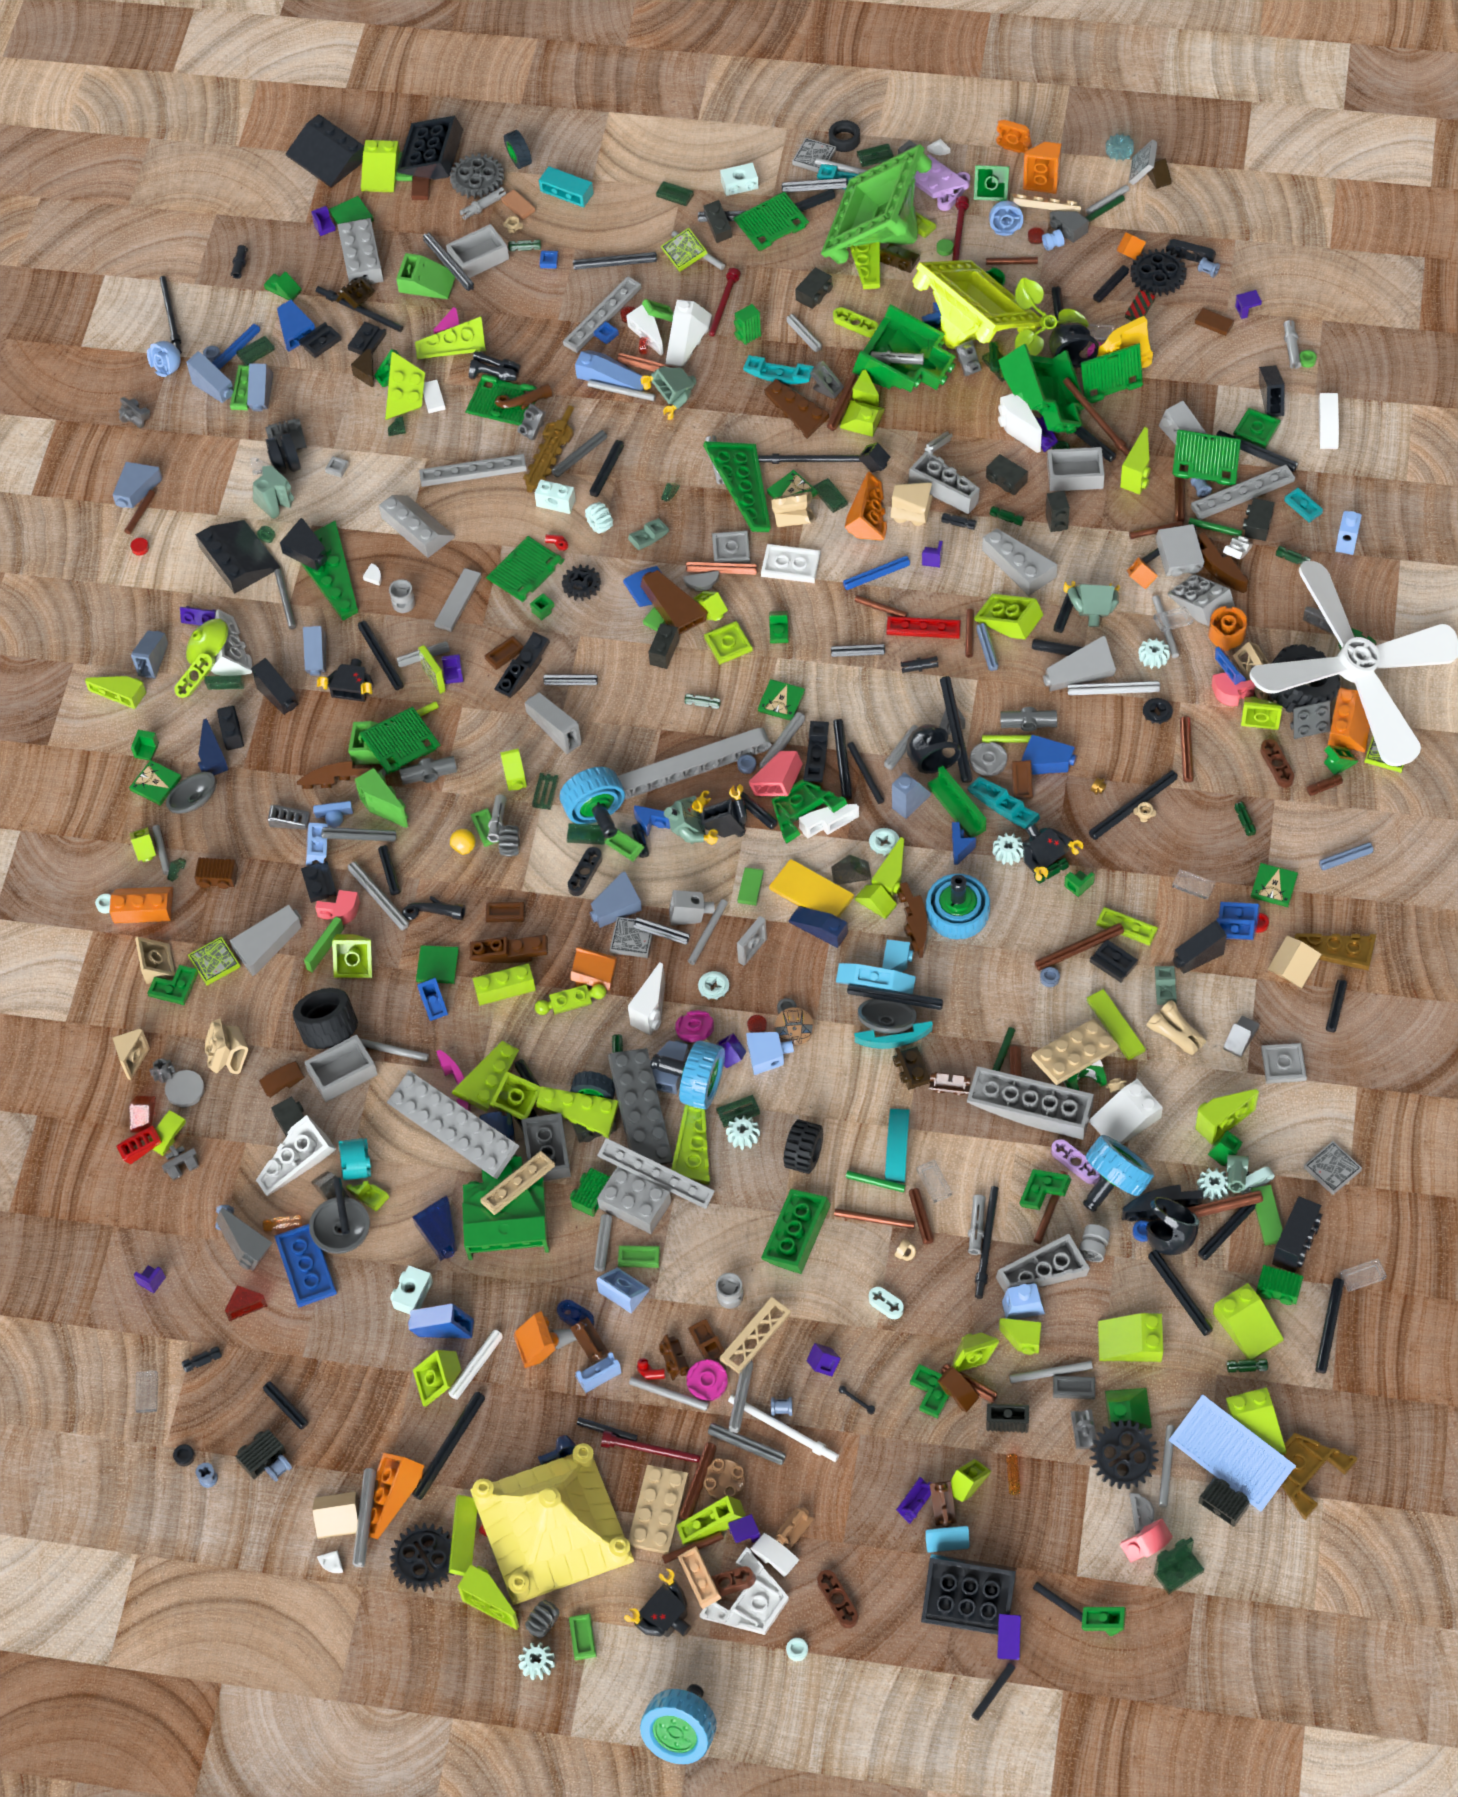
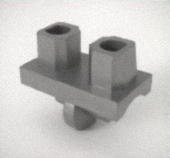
M972 340L955 346L964 376H969L982 370Z
M125 397L120 398L122 404L118 411L120 413V421L124 423L130 421L139 428L144 427V421L150 417V410L146 407L140 409L138 401L134 398L131 400Z
M530 404L529 408L525 410L522 425H519L517 431L530 440H535L539 428L544 425L543 418L546 412L534 404Z
M173 1145L169 1146L171 1152L166 1154L165 1157L167 1160L175 1158L162 1165L164 1173H168L172 1180L182 1176L178 1166L184 1163L189 1171L199 1167L196 1158L197 1153L194 1148L179 1156L180 1153L185 1151L184 1147L181 1146L175 1149Z
M1092 1409L1080 1412L1071 1411L1076 1449L1096 1447V1444L1092 1442V1440H1097Z

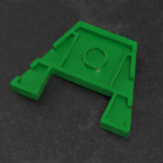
M803 779L793 785L788 796H776L771 799L786 844L800 835L799 830L793 824L800 817L815 810L823 803L833 813L847 805L844 797H837L833 792L823 791L819 786Z

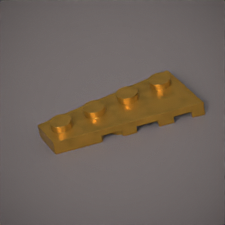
M1296 933L1295 939L1302 941L1322 954L1319 960L1369 971L1377 934H1370L1369 936H1360V934H1352L1351 936H1340V934L1322 936V934Z

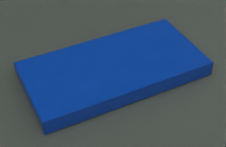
M309 1224L274 1236L298 1308L337 1294L323 1251L312 1240Z

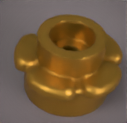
M1097 777L1090 791L1094 792L1095 795L1098 793L1102 794L1107 786L1104 783L1105 779Z

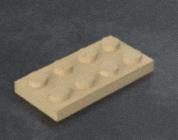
M1091 1019L1032 1053L1031 1058L1058 1085L1116 1051L1118 1044L1094 1019Z
M647 1465L628 1539L630 1547L663 1554L670 1553L689 1476L687 1472Z

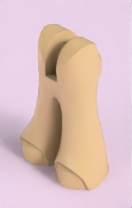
M1172 1000L1168 1001L1160 1013H1155L1147 1022L1149 1029L1170 1039L1185 1053L1194 1055L1198 1048H1201L1206 1043L1204 1037L1183 1018L1176 1003Z

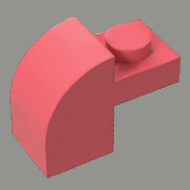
M1226 672L1213 675L1211 686L1216 698L1221 703L1228 706H1238L1239 699L1254 696L1255 684L1252 680L1243 681L1235 685Z
M339 890L336 903L317 901L315 908L318 917L326 920L338 917L342 919L343 925L348 924L356 917L360 904L358 892Z
M1161 1518L1144 1526L1140 1533L1123 1540L1120 1545L1131 1563L1144 1556L1147 1558L1161 1550L1170 1542L1173 1536Z

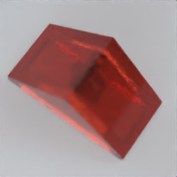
M135 1096L129 1104L131 1133H139L152 1126L155 1096Z
M237 1285L225 1308V1312L230 1322L267 1307V1303L263 1294Z

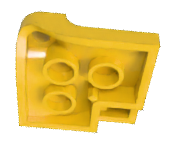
M1142 316L1114 330L1108 336L1105 343L1099 347L1097 357L1140 343L1142 368L1150 366L1152 364L1153 352L1151 351L1148 339L1147 319Z

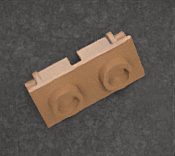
M797 1507L774 1535L773 1539L790 1551L814 1519L808 1515L807 1509L804 1507L799 1509Z

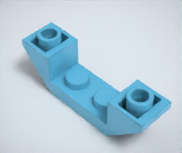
M839 963L836 983L846 985L851 983L913 994L916 976L861 964Z

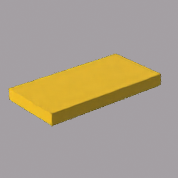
M792 859L787 862L769 885L771 891L800 907L830 913L838 918L854 899L853 893Z

